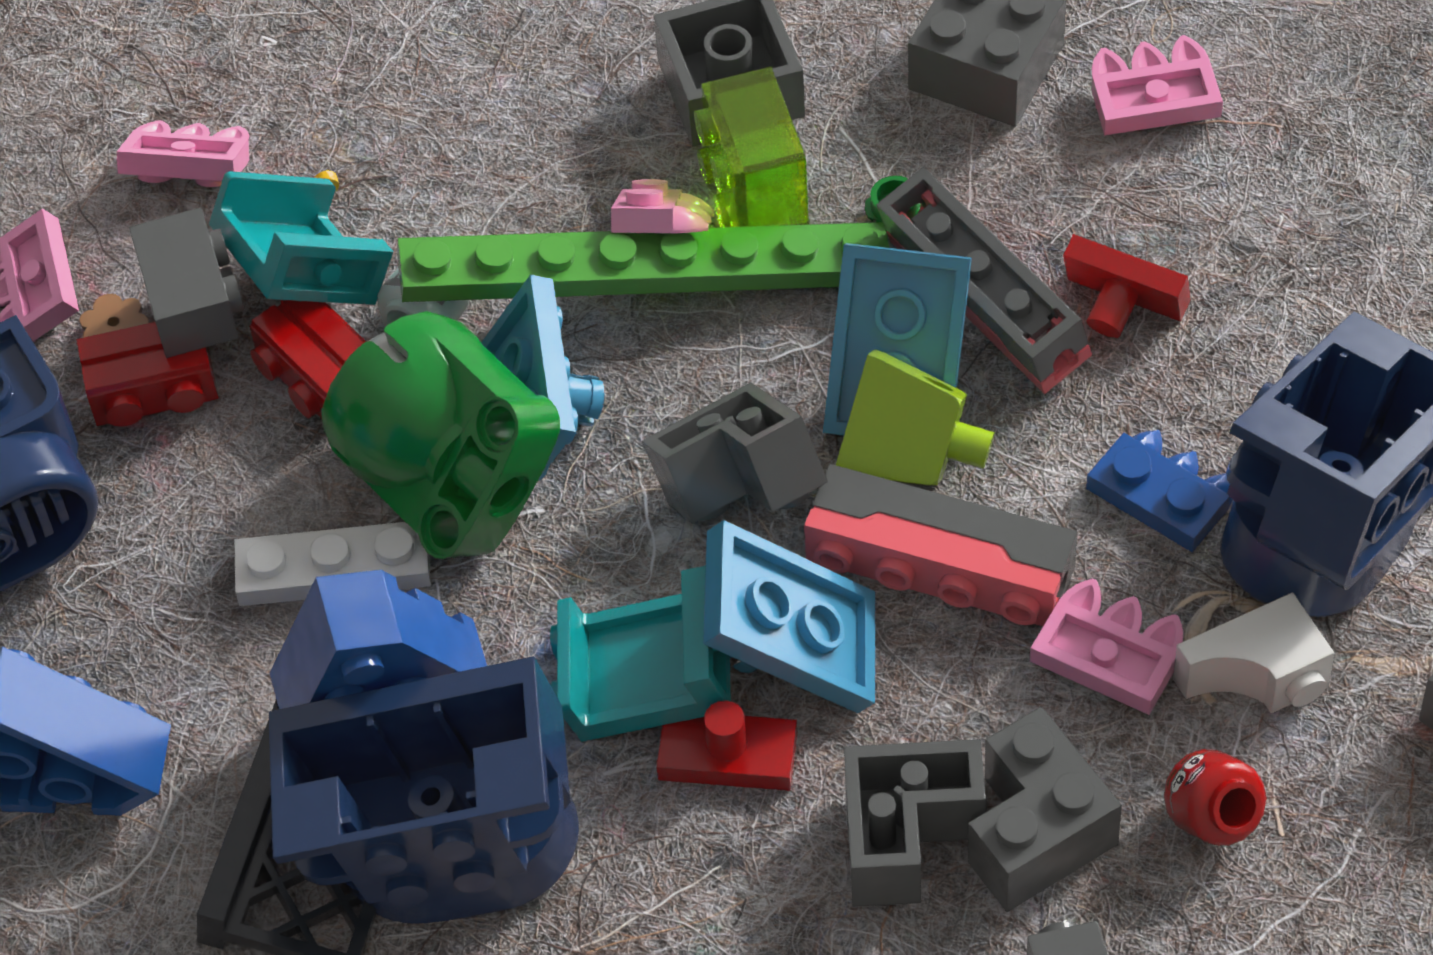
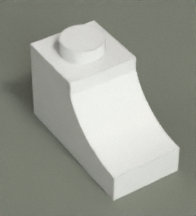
M1292 592L1177 644L1173 680L1186 699L1211 692L1239 693L1259 700L1265 704L1270 713H1274L1291 704L1295 707H1300L1317 699L1329 687L1335 653Z

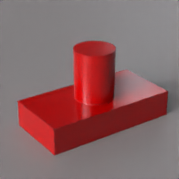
M1075 234L1072 235L1063 254L1067 279L1100 292L1086 323L1090 328L1102 335L1119 338L1135 305L1181 322L1191 301L1188 276Z
M718 701L706 710L704 717L662 725L656 765L658 780L791 791L797 741V720L744 716L742 708L736 703Z

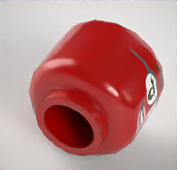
M1201 749L1184 756L1171 770L1166 779L1164 790L1166 811L1175 825L1211 845L1230 846L1245 840L1256 830L1264 816L1267 800L1264 782L1256 770L1243 761L1218 750Z

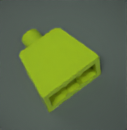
M874 349L867 355L836 466L892 481L938 485L944 475L948 459L984 469L995 432L959 422L966 401V393L885 352Z

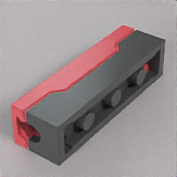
M924 167L876 204L887 230L889 240L897 249L972 258L965 316L1044 394L1092 356L1081 318ZM920 203V210L918 214L911 218V221L906 214L911 207Z
M829 464L825 473L828 482L820 486L813 502V509L810 510L804 524L806 559L835 573L849 572L878 580L890 589L899 591L910 589L939 597L947 604L955 607H975L997 613L1019 625L1036 624L1044 626L1059 599L1067 591L1076 563L1078 532L1076 530Z

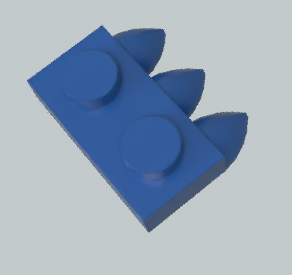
M1160 430L1146 431L1132 437L1123 433L1087 474L1086 489L1190 552H1193L1228 511L1233 502V499L1227 494L1230 483L1227 480L1226 473L1213 475L1205 480L1197 476L1199 465L1196 451L1179 453L1169 458L1161 455L1162 437Z

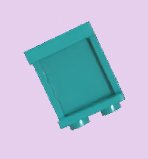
M233 171L226 172L223 176L209 226L212 230L221 229L225 246L267 299L376 305L378 293L381 290L393 255V250L383 239L343 237L328 218V212L336 187L329 179Z
M706 565L681 570V594L593 613H583L572 597L557 601V624L552 625L550 628L551 647L557 660V680L552 681L550 685L562 705L563 719H565L581 742L704 717L706 710L712 704L718 701H731L730 656L703 644Z

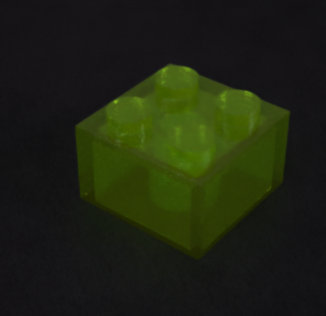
M772 67L702 83L703 109L694 111V119L700 142L706 148L698 149L697 156L705 184L715 183L719 192L713 195L720 227L809 225L806 156Z

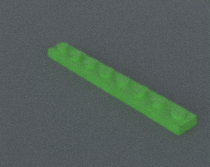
M883 222L719 227L693 233H611V231L412 237L398 238L397 260L402 302L512 299L529 275L553 279L555 297L839 287L845 243L889 248V243Z

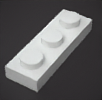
M406 522L234 539L235 593L239 606L305 600L316 577L383 570L396 577L400 590L431 587L429 554L421 545L419 535Z

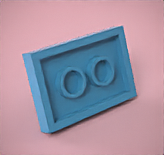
M851 243L844 244L823 433L845 434L867 355L874 349L885 352L957 388L972 258Z
M529 275L481 343L535 395L547 397L558 410L560 433L546 467L538 480L540 481L545 477L550 464L564 446L572 442L577 426H592L594 419L599 418L604 403V385L597 376H581L570 373V362L564 356L561 337L563 315L561 308L556 304L553 279Z
M725 520L709 529L706 542L703 644L729 655L730 659L732 657L738 659L733 667L740 672L752 673L760 669L853 712L860 713L875 704V591Z

